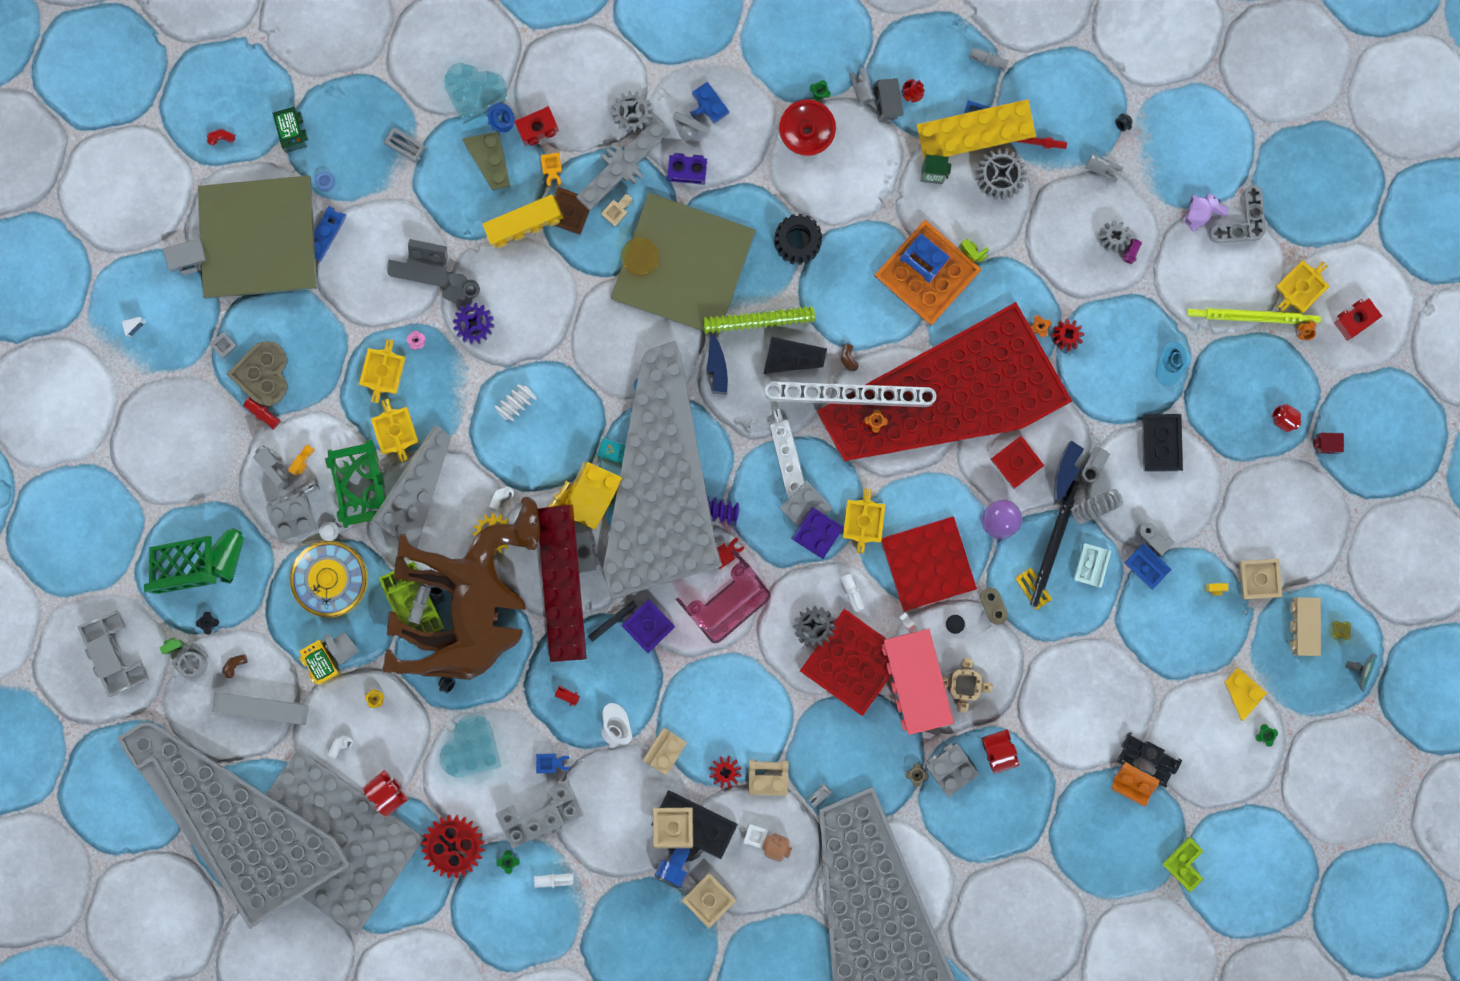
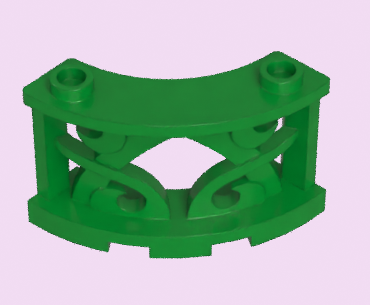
M373 440L365 441V444L339 450L332 451L330 449L328 450V457L325 458L326 467L331 469L339 505L337 518L339 522L343 523L344 528H348V525L371 521L378 510L365 512L366 508L379 509L386 499L383 489L385 488L382 472L379 470V458ZM361 453H366V454L360 456L359 458H357L356 460H355V458L353 457V455H357V454H361ZM349 456L352 464L350 465L348 462L343 461L344 467L340 468L336 463V459ZM361 465L363 469L365 466H368L370 472L368 474L363 473L359 466ZM355 470L363 478L373 479L374 484L365 489L362 499L354 495L347 488L348 482ZM339 473L344 474L342 480H340ZM370 491H373L375 493V497H369V501H367L368 493ZM344 495H345L350 501H348V502L345 503ZM359 505L362 506L361 514L348 516L347 510L350 506L354 508L353 513L358 510Z

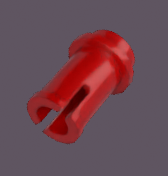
M562 686L558 687L554 697L569 703V706H576L580 699L578 692L573 693Z

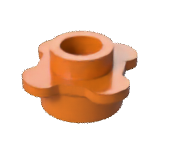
M1037 315L1034 317V323L1030 327L1035 334L1040 335V337H1046L1047 330L1051 327L1052 323L1050 320H1044L1041 316Z
M1312 321L1299 324L1297 327L1299 330L1297 337L1300 340H1312L1316 336V323Z
M874 410L870 417L867 416L865 418V423L869 424L872 431L877 433L882 426L887 425L888 420L883 417L880 410Z

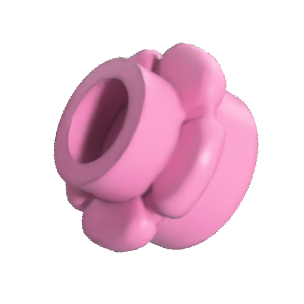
M413 331L411 335L407 336V343H409L411 349H421L425 345L426 338L423 333Z

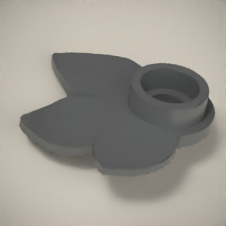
M449 274L447 278L451 285L444 290L442 296L449 301H456L458 310H461V306L466 309L467 303L471 305L472 299L479 294L480 286L475 280H468L463 274ZM473 286L474 289L473 291L469 292L467 291V287Z

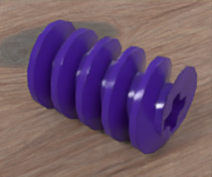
M707 495L712 521L715 522L719 517L721 524L727 519V525L734 521L736 527L740 511L739 503L737 502L732 507V501L725 505L724 499H721L718 504L716 497L710 502Z

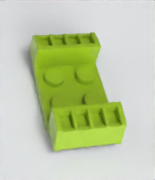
M414 561L407 564L409 568L419 570ZM394 571L379 577L389 604L402 623L421 632L434 633L445 628L441 615L437 613L430 595L425 605L427 608H424L420 624L408 621L413 607L412 601H415L419 587L424 585L423 583L394 579Z

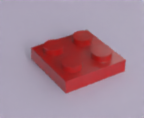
M1019 436L990 459L1013 489L1045 466L1022 436Z

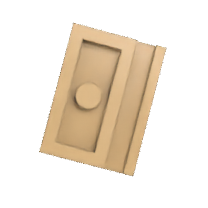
M663 728L643 761L664 775H667L687 742Z

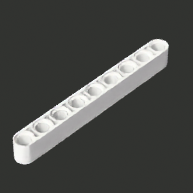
M770 382L765 388V397L769 401L929 407L936 400L935 391L927 387ZM776 387L779 391L778 395H769V388ZM795 388L798 391V395L790 397L787 390ZM808 389H815L817 396L814 398L809 397L806 393ZM828 389L834 390L836 397L828 398L826 391ZM847 390L854 391L855 398L848 399L845 396V392ZM866 391H872L874 393V399H866L864 393ZM884 392H891L894 398L890 401L886 400L883 396ZM903 393H911L913 399L911 401H905L903 399ZM929 393L932 400L925 402L922 399V394Z

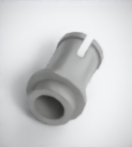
M826 784L819 785L820 788L807 798L814 808L827 796L830 797L832 791Z

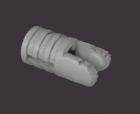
M865 67L860 68L863 82L859 83L855 72L849 73L860 105H866L875 101L876 97L872 91Z
M1092 153L1085 169L1100 174V176L1116 183L1118 178L1107 173L1106 170L1109 166L1118 172H1122L1124 167Z

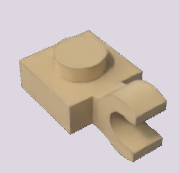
M626 194L619 203L613 200L601 215L616 227L628 214L624 209L633 202L632 198Z

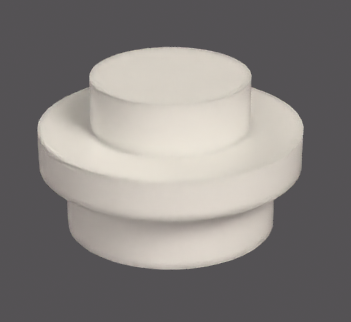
M325 522L321 525L319 533L324 540L332 541L337 538L339 528L333 522Z

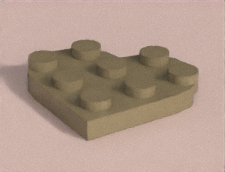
M272 341L259 342L254 345L226 374L254 401L267 407H272L281 402L289 388L282 374L288 363V358L283 348Z

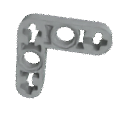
M1251 185L1243 193L1246 223L1215 225L1209 232L1211 241L1214 243L1257 241L1265 235L1263 195L1260 187ZM1251 190L1257 193L1254 197V203L1258 202V204L1249 205V203L1253 202L1252 196L1248 195ZM1251 208H1256L1259 211L1257 218L1251 217L1249 213ZM1260 221L1256 224V229L1260 230V233L1256 236L1255 233H1252L1255 223L1251 224L1250 222ZM1228 228V234H1224L1220 236V238H1218L1217 235H1214L1217 229L1220 233H1225ZM1234 228L1241 229L1242 236L1239 238L1235 237L1232 230Z

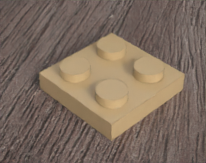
M1279 559L1239 561L1242 600L1282 597Z
M653 808V849L693 848L692 808Z
M710 872L682 899L683 903L708 928L737 901Z

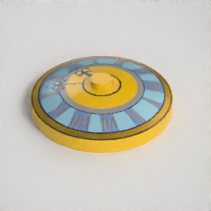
M320 541L308 546L298 555L291 569L290 586L294 598L307 612L326 618L339 617L352 611L363 599L368 586V572L362 557L352 547L337 541Z

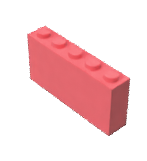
M930 628L884 639L885 644L881 646L884 656L888 655L890 663H886L889 675L893 674L894 682H891L894 694L898 693L899 701H896L898 711L903 712L904 719L901 720L903 730L908 731V735L954 724Z

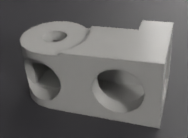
M1144 523L1138 528L1137 533L1140 539L1158 557L1162 556L1175 543L1171 537L1165 540L1152 523Z

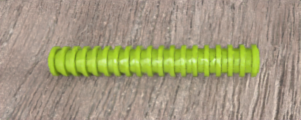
M804 306L803 309L801 307L797 309L792 308V310L786 308L785 311L783 309H780V311L776 309L774 312L769 310L762 313L757 311L756 314L754 312H751V314L745 313V315L739 313L738 316L736 314L730 316L729 314L727 317L724 315L721 317L715 316V318L710 316L709 319L704 317L703 331L705 334H708V332L713 334L714 331L720 333V331L726 332V330L731 332L733 329L735 331H738V329L744 330V328L749 330L751 327L752 329L756 327L760 329L762 326L764 328H767V326L773 327V325L778 327L779 324L785 326V324L791 325V323L796 325L798 322L799 324L803 322L807 324L809 321L814 323L815 310L813 306H809V308Z

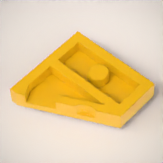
M1236 668L1224 681L1241 721L1246 719L1267 694L1239 668Z

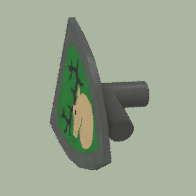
M1376 654L1370 655L1364 666L1360 662L1347 661L1345 668L1362 673L1360 681L1362 692L1365 691L1377 659Z

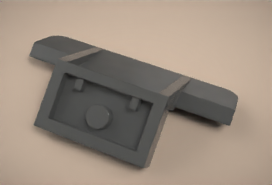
M409 239L407 263L394 260L388 261L387 273L391 277L444 288L451 285L447 276L452 274V272L445 271L448 260L447 246Z

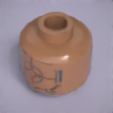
M774 833L766 837L762 850H764L766 857L781 862L785 857L789 858L792 847L789 846L790 840Z

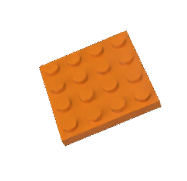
M924 220L874 277L927 324L932 326L982 269L928 221ZM920 233L950 256L949 260L930 283H927L925 278L907 263H902L899 260ZM912 253L910 255L911 258L929 272L933 270L915 254Z

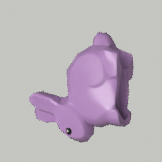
M1208 194L1206 198L1192 195L1184 223L1190 227L1191 231L1195 232L1198 227L1204 226L1210 220L1211 213L1216 212L1222 216H1227L1228 208L1220 205L1218 199L1212 194Z

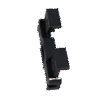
M1128 732L1125 736L1126 739L1121 744V747L1125 748L1126 746V749L1122 750L1116 762L1123 765L1126 761L1127 764L1134 767V760L1141 757L1156 765L1154 768L1156 772L1154 775L1151 774V776L1156 777V779L1158 778V780L1160 779L1159 785L1166 788L1171 774L1177 773L1182 759L1178 758L1176 760L1166 755L1164 749L1149 741L1144 743L1131 736L1132 732ZM1149 748H1154L1157 752L1156 757L1153 759L1148 758L1146 755Z

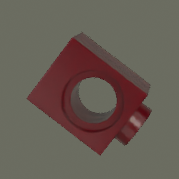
M1344 433L1316 434L1313 440L1316 454L1343 453Z

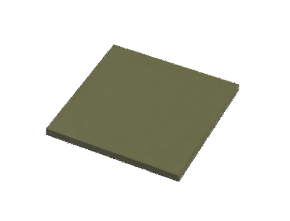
M311 176L198 186L200 239L206 261L202 262L203 298L317 289Z
M648 193L611 300L703 331L704 317L709 319L710 316L713 318L715 316H726L756 230ZM714 331L713 334H715V336L718 337L719 333H717V331Z

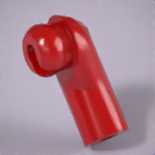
M218 129L208 133L207 143L215 145L221 139L234 143L236 135L226 130Z

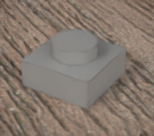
M225 332L221 333L209 344L222 359H225L238 347Z

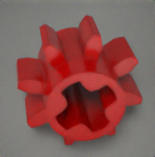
M907 80L902 86V97L907 102L909 100L912 103L920 101L925 92L923 83L920 80Z

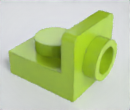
M967 238L959 245L962 252L974 263L976 261L981 263L985 260L990 250L986 247L978 253L976 244Z

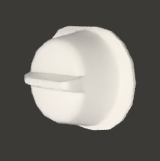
M607 704L602 711L604 725L601 729V735L603 739L609 744L610 748L630 743L632 732L627 713L618 704Z

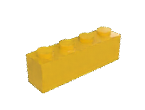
M551 194L482 223L490 245L502 248L513 239L514 241L521 240L525 237V234L530 232L534 234L540 232L544 226H554L560 223L563 216L556 198Z

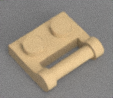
M750 759L749 794L787 796L788 760H783L782 762H759L755 759ZM755 769L782 770V776L755 775Z

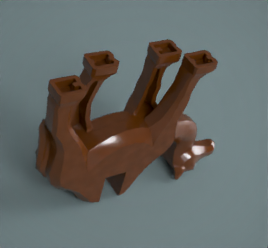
M523 497L521 499L522 507L514 524H495L482 529L476 535L462 559H450L438 553L422 551L409 543L406 534L399 535L393 578L421 582L448 591L452 595L450 607L452 629L438 633L421 632L402 623L398 619L396 612L389 611L387 635H397L413 643L421 650L435 652L421 659L405 660L397 658L391 649H385L383 673L394 672L396 674H417L426 677H452L471 680L483 674L495 663L502 653L514 647L520 641L523 629L493 625V622H497L498 611L495 610V607L525 610L524 601L499 579L494 567V553L502 545L536 550L540 539L538 507L532 498ZM404 558L423 563L434 570L409 568Z

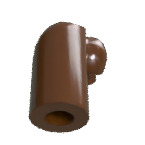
M844 344L840 358L841 363L848 371L854 372L858 369L859 364L851 356L853 345Z
M246 654L231 657L227 660L222 668V673L226 678H232L235 675L234 670L236 666L248 663Z

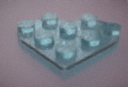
M464 63L454 64L447 70L444 79L445 90L463 124L489 111L488 108L493 104L503 103L507 99L506 83L499 74L489 71L478 72L474 66Z
M468 715L456 724L454 739L446 743L439 755L442 769L454 777H465L502 767L493 729L485 717L478 715Z

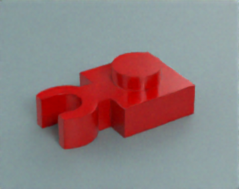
M738 538L733 539L729 547L725 543L717 547L722 566L718 567L719 570L735 559L733 553H740L744 550L743 546L739 549L734 547V543L739 540Z

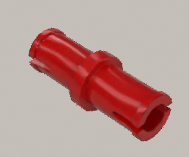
M251 397L243 404V408H246L256 416L255 418L258 421H263L273 430L279 425L281 420L268 412V408L262 407L252 400Z

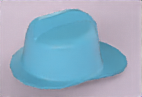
M1175 341L1169 342L1165 346L1156 368L1157 379L1162 385L1173 386L1179 381L1183 371L1191 364L1189 349Z

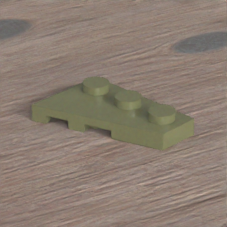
M498 131L463 138L462 141L491 190L495 191L511 187Z

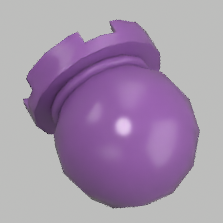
M997 500L984 510L981 524L984 531L991 537L1006 539L1020 529L1022 513L1015 503L1009 500Z

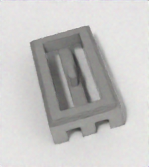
M395 127L392 128L383 142L414 163H417L418 158L421 157L422 152L426 149L424 145ZM394 133L417 146L419 150L417 151L416 149L407 145L403 141L394 137ZM393 140L394 142L398 143L399 145L414 153L415 156L410 155L409 153L405 152L404 150H402L401 148L397 147L389 141Z

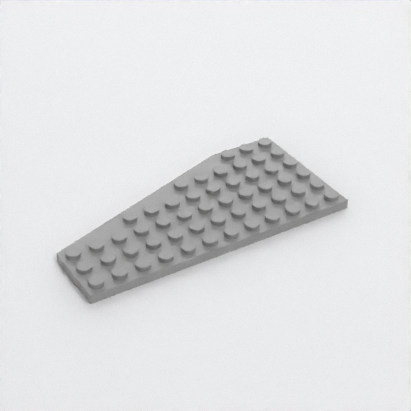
M870 787L819 809L833 981H955L874 788Z

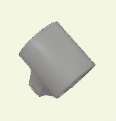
M1095 446L1079 474L1081 483L1091 485L1099 479L1110 453L1103 448ZM1086 471H1090L1093 474V480L1086 478Z

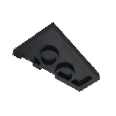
M771 337L764 374L824 367L827 348Z

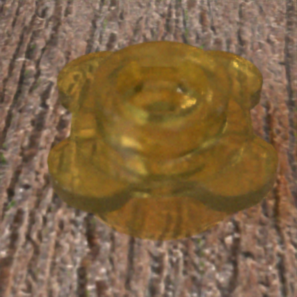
M1333 621L1332 638L1349 640L1351 637V623L1348 621Z

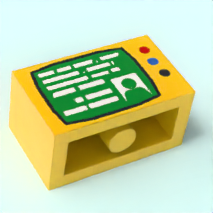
M318 640L299 651L301 663L304 667H308L310 671L308 675L311 681L317 683V685H322L341 674L332 656L325 648L326 645L323 640Z

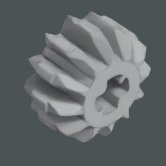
M1115 220L1112 221L1111 225L1107 222L1104 225L1105 228H1101L1099 231L1102 235L1098 239L1104 240L1101 247L1107 245V252L1112 248L1114 253L1118 252V248L1124 251L1125 245L1128 246L1130 244L1128 239L1131 237V234L1126 233L1129 227L1123 229V222H1120L1117 226ZM1112 235H1118L1117 239H1112L1111 237Z

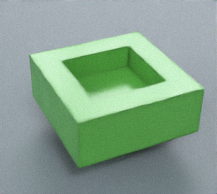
M171 638L164 641V645L159 648L162 654L167 655L183 648L184 644L182 640Z

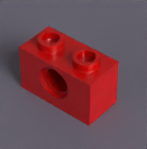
M549 106L514 121L524 146H533L539 143L540 139L545 137L547 139L551 138L559 131ZM540 124L543 127L540 131H534L533 126Z
M1370 298L1365 301L1362 299L1358 300L1352 305L1353 309L1351 311L1344 310L1337 315L1338 320L1334 324L1347 341L1383 317ZM1354 314L1360 316V322L1354 320Z

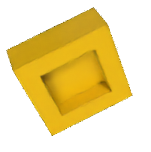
M1228 583L1205 584V592H1211V596L1223 595V592L1229 591Z

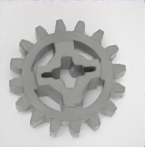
M628 91V96L622 93V99L616 98L617 105H612V109L616 110L612 112V117H616L614 123H620L619 129L626 127L627 133L630 129H633V132L636 133V128L642 131L643 124L649 125L647 119H652V115L649 113L653 112L652 107H648L650 100L645 101V95L639 97L638 91H636L635 95ZM642 106L645 109L644 115L640 112ZM620 108L625 112L622 118L619 114ZM635 109L636 114H629V110L633 111Z

